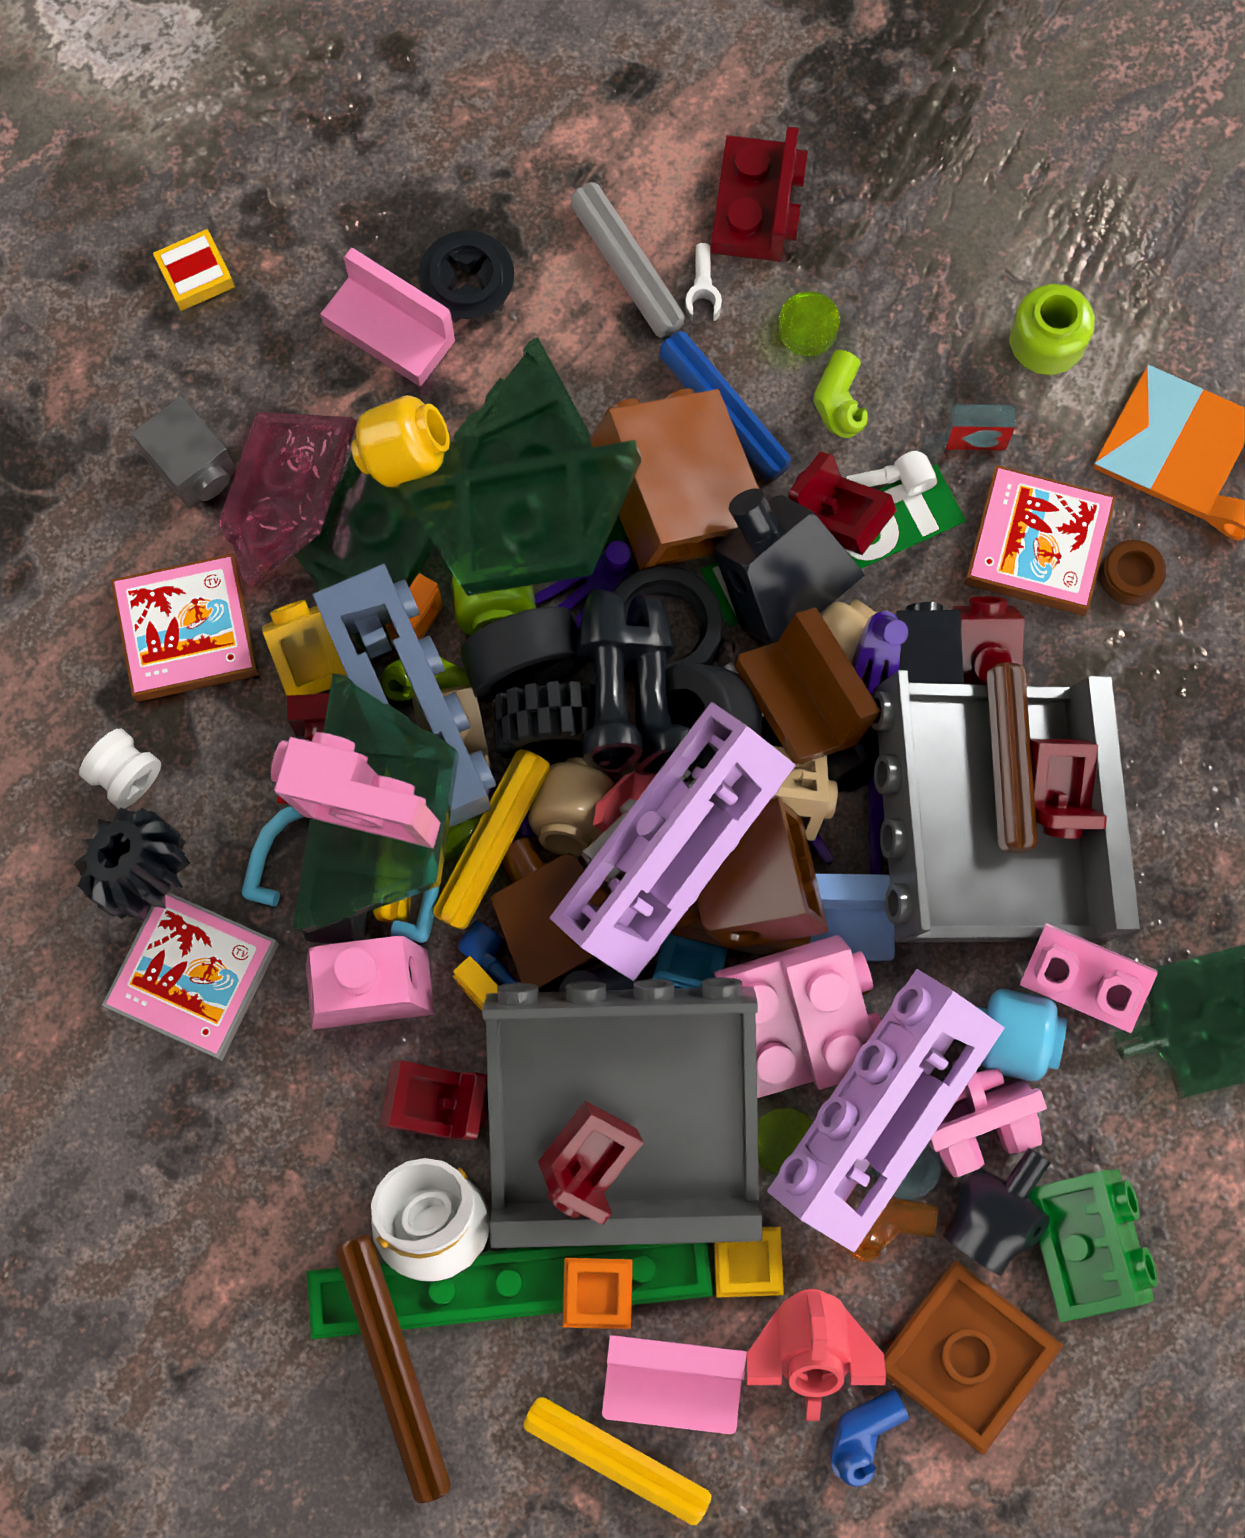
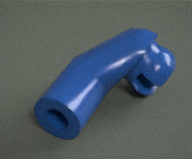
M895 1389L846 1412L838 1420L830 1452L831 1466L835 1475L851 1487L864 1486L874 1477L876 1467L872 1463L878 1435L909 1420L907 1411Z

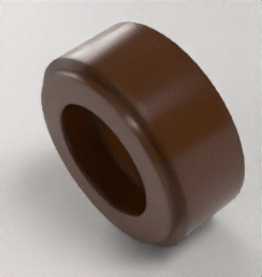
M1126 540L1115 545L1107 554L1100 569V581L1103 589L1113 600L1124 605H1140L1148 602L1157 594L1166 578V564L1163 556L1154 546L1141 540Z

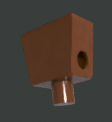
M780 798L769 800L742 836L736 848L727 856L700 892L697 900L688 908L676 924L675 929L678 930L702 922L706 934L727 948H740L829 932L802 818Z
M528 837L511 843L500 864L511 885L495 893L490 899L520 982L536 984L538 992H553L560 987L565 977L573 971L593 969L603 963V961L581 948L549 918L585 869L570 852L544 865ZM599 887L589 902L601 907L608 896Z

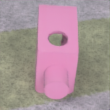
M392 936L308 948L306 975L312 1030L435 1015L428 950L404 936ZM409 966H410V970H411L412 982H411L410 974H409Z

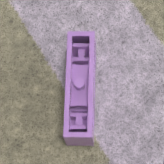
M711 702L549 918L581 948L634 981L648 961L655 956L661 944L688 908L697 900L700 892L727 856L736 848L742 836L769 800L778 792L781 784L796 764L748 726ZM708 743L716 754L705 769L696 766L692 772V777L696 779V782L692 787H689L680 778ZM614 866L626 873L621 881L614 878L609 882L608 886L612 893L601 907L589 902Z
M916 969L907 984L895 996L892 1006L868 1042L858 1051L853 1064L831 1097L821 1106L816 1119L792 1155L784 1161L779 1174L767 1192L800 1220L855 1253L1005 1027L950 988ZM957 1039L967 1044L945 1080L942 1082L930 1076L935 1067L939 1070L947 1067L949 1062L943 1055L953 1040ZM871 1164L881 1175L857 1210L854 1211L845 1201L857 1184L864 1187L867 1186L870 1176L864 1172Z

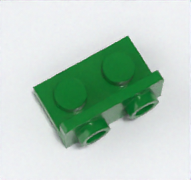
M1118 1169L1098 1171L1037 1186L1033 1189L1029 1198L1050 1217L1048 1227L1039 1243L1060 1323L1136 1307L1154 1301L1151 1288L1157 1287L1158 1284L1155 1263L1147 1247L1140 1248L1133 1222L1138 1220L1140 1216L1138 1200L1133 1186L1128 1180L1122 1181Z

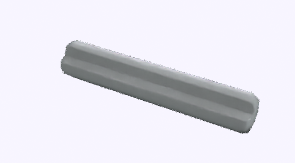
M589 182L582 188L576 189L571 195L572 209L656 336L666 338L680 330L684 325L682 309L600 186L594 182Z

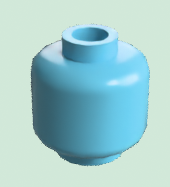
M998 989L991 995L987 1009L977 1007L1005 1027L980 1066L983 1070L1000 1069L1002 1076L1031 1082L1042 1079L1048 1068L1058 1070L1065 1041L1067 1018L1058 1016L1056 1003L1052 999L1009 989Z

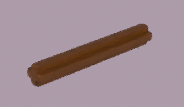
M369 1235L350 1238L341 1242L336 1247L335 1253L414 1500L418 1503L432 1502L449 1493L451 1483L373 1240Z

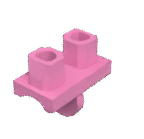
M1046 923L1021 979L1020 986L1132 1033L1158 971Z
M985 1069L977 1073L975 1072L928 1142V1145L936 1152L945 1169L953 1177H960L978 1170L985 1164L976 1136L991 1130H997L1002 1147L1009 1154L1024 1152L1028 1147L1031 1149L1042 1144L1037 1113L1047 1109L1042 1092L1038 1088L1031 1089L1026 1080L1016 1078L1004 1083L1000 1069Z

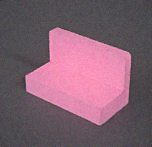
M350 248L343 257L349 278L321 312L323 325L421 387L455 342L450 311L359 251Z
M610 1335L602 1415L608 1420L733 1434L737 1429L741 1380H744L747 1351Z

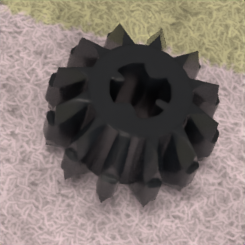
M120 807L113 822L98 819L99 832L92 839H82L87 854L74 863V866L82 876L78 887L83 891L84 895L96 903L99 909L112 917L117 916L120 919L128 915L131 918L136 917L144 920L151 905L166 909L165 895L170 889L183 888L177 873L190 864L185 853L182 851L186 841L181 838L179 831L166 823V820L155 812L147 811L144 808L135 812Z

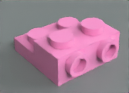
M321 732L314 733L312 742L290 737L289 742L283 740L279 743L271 767V780L277 782L274 792L302 816L434 848L441 822L425 805L426 800L414 795L415 787L397 779L378 776L367 764L368 758L366 756L353 752L355 743L339 736Z
M840 935L714 972L715 978L739 979L742 981V987H754L758 1001V1013H756L757 1098L810 1082H814L818 1090L838 1085L853 1064L860 1048L868 1042L881 1022L877 1012L867 1014L862 992L873 989L872 977L862 951L852 954L851 949Z

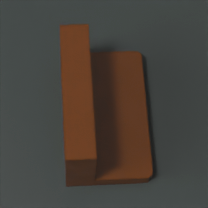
M816 607L795 613L778 642L741 653L734 662L737 672L751 689L757 705L789 758L796 765H801L857 745L881 712Z

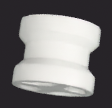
M121 728L109 732L94 745L84 758L79 775L91 786L101 785L107 790V799L118 809L120 807L125 809L135 803L150 788L159 774L161 762L150 752L140 753L134 748V739Z

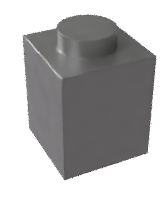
M181 396L131 433L143 456L188 509L200 500L207 501L221 493L228 485L230 477L237 472L227 449Z

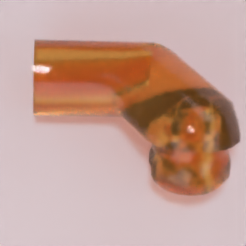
M891 1198L855 1253L847 1248L850 1256L862 1263L872 1262L881 1255L880 1251L899 1233L933 1238L937 1225L938 1206L936 1204Z

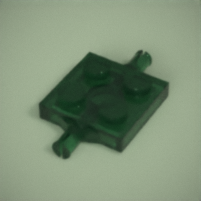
M1245 945L1153 968L1158 971V974L1147 996L1150 1006V1024L1133 1028L1132 1033L1127 1031L1114 1032L1115 1046L1141 1040V1042L1117 1049L1119 1057L1124 1060L1127 1057L1158 1050L1159 1054L1168 1064L1179 1100L1244 1084Z

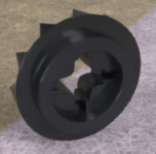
M471 230L449 233L436 240L423 255L418 272L420 290L445 306L450 311L451 319L454 323H457L460 319H474L481 323L485 315L494 310L502 311L505 300L510 292L514 291L513 261L506 248L490 235ZM452 266L457 271L461 269L467 274L475 269L479 270L477 278L482 290L480 291L477 287L474 289L468 284L463 285L460 289L455 288L457 279Z

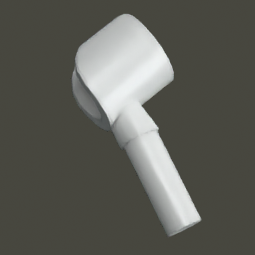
M707 243L696 245V278L694 286L688 291L685 300V313L691 321L693 320L692 304L702 298L708 299L714 305L713 321L717 320L720 316L722 299L718 289L712 285L710 245Z
M918 451L904 454L894 462V465L885 466L883 469L846 476V479L869 487L886 483L890 484L901 480L909 496L923 493L937 484V478L928 457Z

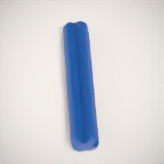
M678 331L667 338L660 346V358L686 389H693L694 393L719 389L748 463L763 481L768 483L783 475L790 467V455L688 334Z

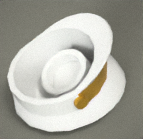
M429 1158L407 1161L391 1170L377 1186L371 1202L373 1240L382 1258L398 1273L421 1281L447 1279L469 1267L484 1249L490 1229L489 1209L481 1191L467 1179L468 1176L460 1167L455 1169L444 1161Z

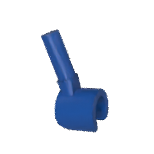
M475 920L460 939L458 949L466 957L471 956L488 975L494 978L499 986L519 983L507 968L495 958L505 944V940L489 927Z

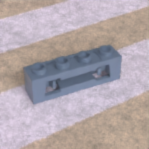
M382 564L312 594L391 777L415 787L406 765L414 761L367 653L364 652L357 655L349 636L359 632L372 659L392 650L382 627L390 623L393 624L398 635L397 639L392 640L439 750L447 748L455 765L454 768L446 772L435 746L413 755L426 784L418 790L415 788L414 795L424 798L426 800L425 805L441 822L438 833L491 810L485 791L495 787L496 783L482 751L479 750L469 755L460 732L470 728L469 722L456 693L454 692L443 697L434 675L444 672L445 669L430 635L418 640L409 619L420 615L406 580L403 579L393 584L385 564Z

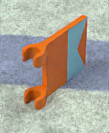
M1147 365L1097 457L1093 469L1206 520L1231 539L1237 541L1245 539V501L1219 495L1245 445V407L1151 365Z

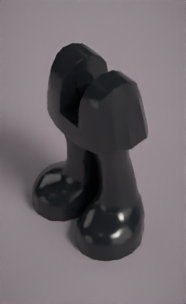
M592 589L585 602L579 625L576 655L580 661L591 662L594 665L595 706L593 728L584 735L582 754L585 763L598 771L620 772L635 763L636 773L641 775L657 774L691 729L684 725H672L668 712L665 689L666 660L675 654L670 623L659 595L637 594L630 602L626 620L623 601L617 592ZM624 669H632L636 727L628 721ZM703 751L700 752L690 766L698 763L703 758Z

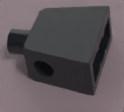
M757 488L739 493L730 502L728 509L738 527L717 544L714 555L741 628L764 644L770 645L778 642L795 613L815 607L821 613L865 576L861 568L820 519L806 507L783 495L773 497L768 501L763 491Z

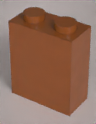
M681 389L668 394L661 400L640 403L638 399L620 401L606 410L605 416L590 437V442L640 570L714 555L717 544L738 527L728 509L732 499L745 490L759 489L719 389L694 393L693 389Z

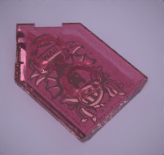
M256 413L219 519V525L226 540L232 543L239 558L238 567L246 584L249 586H254L320 535L357 425V421L353 417Z

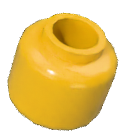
M407 395L363 413L357 421L355 429L356 439L352 441L351 450L354 461L362 473L366 475L371 474L377 482L385 487L395 488L436 472L443 463L444 452L449 449L450 439L447 425L438 409L432 404H424L420 399Z

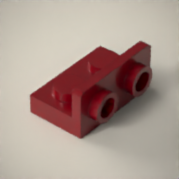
M787 126L785 142L726 135L710 253L781 262L784 240L796 241L801 204L789 203L791 186L803 187L808 156V150L796 149L799 133L798 127Z

